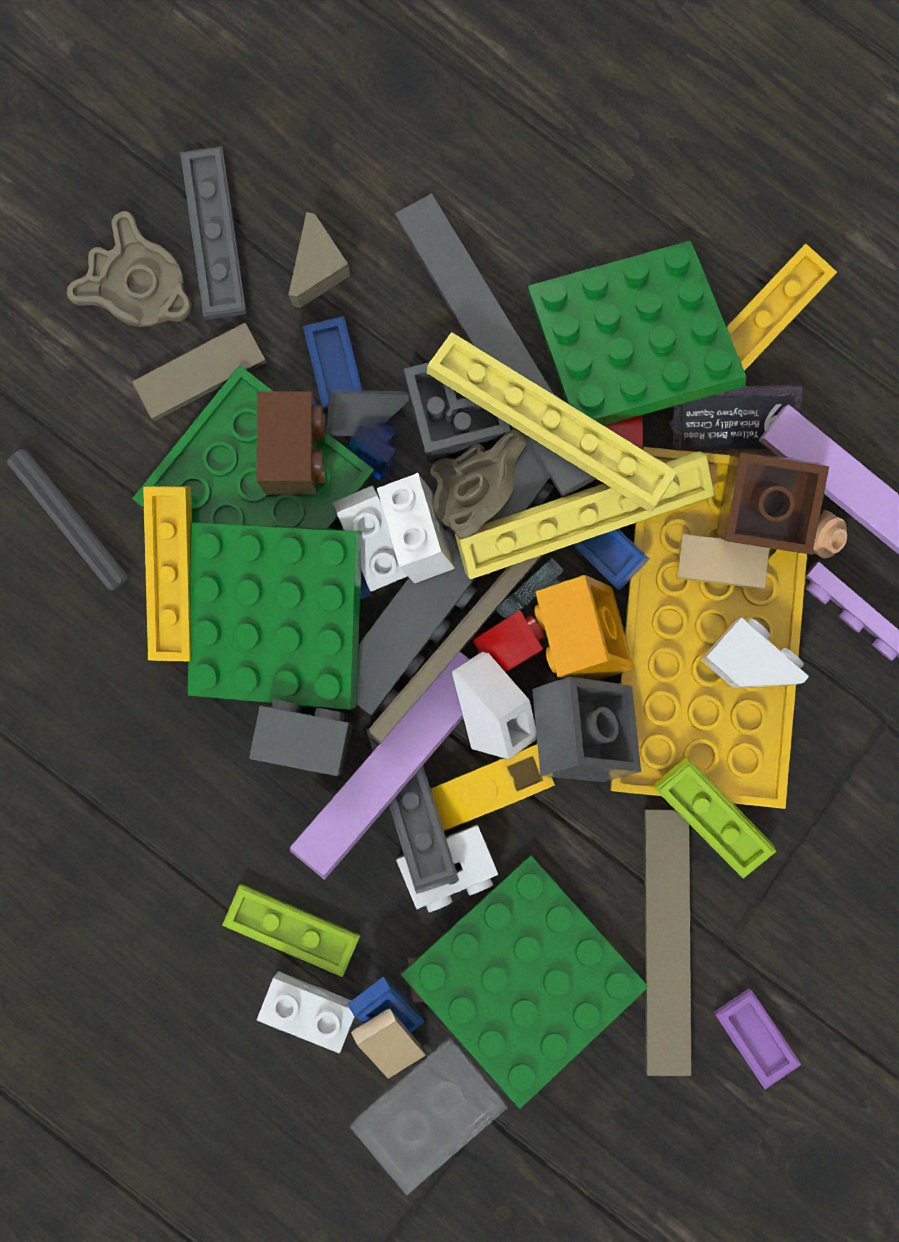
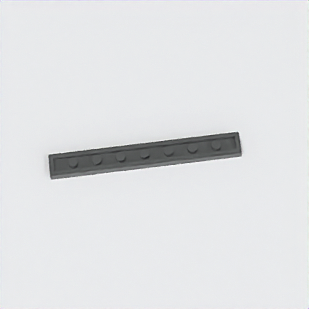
M431 193L396 212L397 222L470 344L553 394L433 194ZM525 435L562 498L596 480L595 477Z

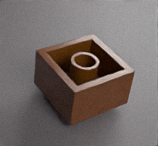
M257 391V483L266 495H318V483H325L326 460L323 457L322 449H318V440H326V415L323 414L322 405H316L312 391Z
M731 449L716 536L727 542L812 555L829 466L817 462Z

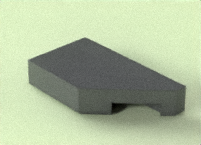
M330 390L326 432L331 436H372L409 401V394L404 391Z

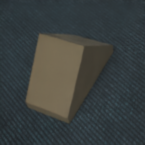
M306 212L288 294L292 306L299 308L351 276L347 261L317 216Z

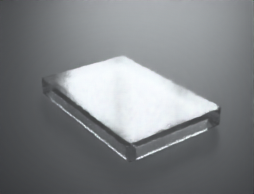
M450 1037L350 1123V1128L402 1191L408 1195L508 1107Z

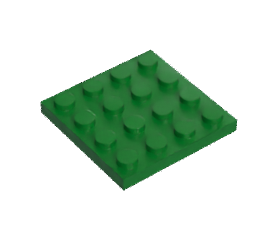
M691 240L528 286L529 298L566 403L603 426L746 386V374Z
M239 365L132 499L144 508L143 487L191 486L192 522L331 529L339 519L333 502L361 491L375 471L326 433V440H318V449H322L323 457L326 460L325 483H318V495H266L256 481L257 391L272 390Z
M191 522V661H188V696L272 703V700L275 699L302 706L348 710L356 708L362 531Z
M531 855L523 860L401 973V976L519 1109L648 988L640 976Z

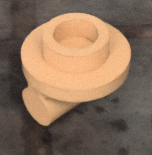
M824 510L819 517L812 554L822 558H829L841 551L845 546L847 527L843 519Z

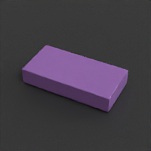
M750 988L713 1012L764 1089L801 1065Z

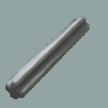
M20 449L11 455L7 460L10 468L106 588L115 590L128 579L127 574L32 455L25 449Z

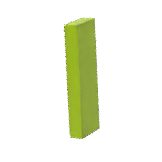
M688 756L655 783L656 791L743 879L776 852L774 844Z
M243 884L239 885L222 924L224 927L343 977L360 937L358 933Z

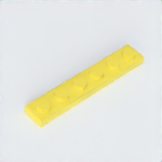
M452 332L427 365V374L651 513L678 472Z
M698 451L665 463L678 472L652 513L608 485L601 484L483 524L476 533L468 537L461 538L455 534L465 574L469 579H473L714 496L707 456Z

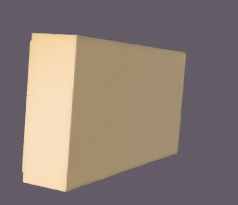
M682 534L676 578L764 589L769 548L727 542L721 538Z
M390 1008L351 1032L359 1048L388 1079L425 1056L420 1043Z

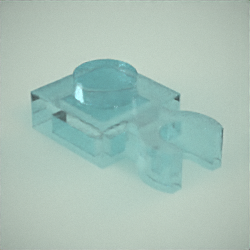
M551 558L523 583L516 592L499 605L496 611L504 620L518 611H522L537 598L535 591L559 584L560 582L557 579L564 570Z

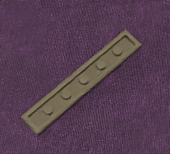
M543 555L511 565L503 572L369 728V736L378 744L383 742Z
M644 809L645 983L648 986L645 990L646 1075L691 1076L689 823L675 809Z

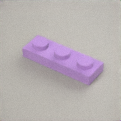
M820 562L813 563L805 574V578L810 582L806 589L824 604L831 599L843 610L839 617L856 632L859 633L864 628L876 638L872 643L873 647L890 661H893L896 656L899 658V630Z

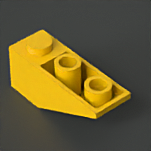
M538 744L521 750L510 759H499L431 788V792L443 830H447L555 786L552 777L540 776Z

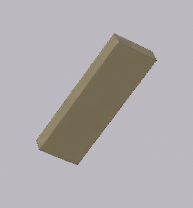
M243 323L132 381L151 419L156 421L223 386L239 365L250 372L267 362L246 323Z

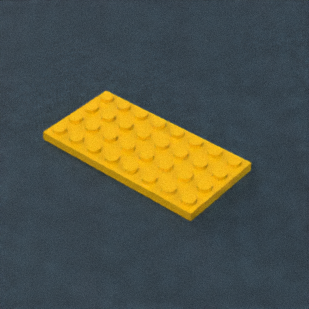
M651 447L642 448V450L663 463L695 453ZM703 453L707 456L714 496L634 523L633 543L650 559L629 580L624 633L634 669L620 673L619 684L632 686L641 772L610 780L609 791L661 796L655 789V783L688 756L734 804L785 809L796 685L732 688L700 659L728 627L741 617L747 622L750 618L756 620L770 633L771 636L767 640L778 650L781 651L783 648H787L798 657L807 554L769 548L764 589L677 579L676 574L682 534L719 538L716 536V529L730 455Z

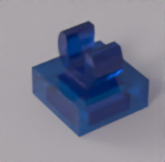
M381 422L373 434L360 426L351 437L348 450L373 468L375 471L373 476L379 481L389 470L396 453V449L390 446L393 442L391 439L396 434V431L384 422Z

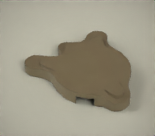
M122 211L114 215L111 225L115 247L109 251L101 247H94L90 250L88 255V273L84 277L71 282L67 287L69 300L78 306L95 305L108 310L116 319L137 327L153 326L168 320L179 322L186 319L191 312L192 304L185 294L184 277L175 258L162 246L148 241L141 235L136 220L131 213Z
M510 430L488 451L483 445L474 444L458 458H442L432 465L430 469L431 476L438 483L433 501L435 515L448 529L453 530L459 537H468L476 533L508 501L515 483V463L527 444V438L519 430Z

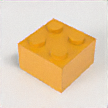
M583 575L535 591L539 604L535 606L536 619L541 629L546 630L550 646L546 648L547 661L551 670L554 673L557 672L558 677L566 678L570 676L598 681L634 669L611 586Z

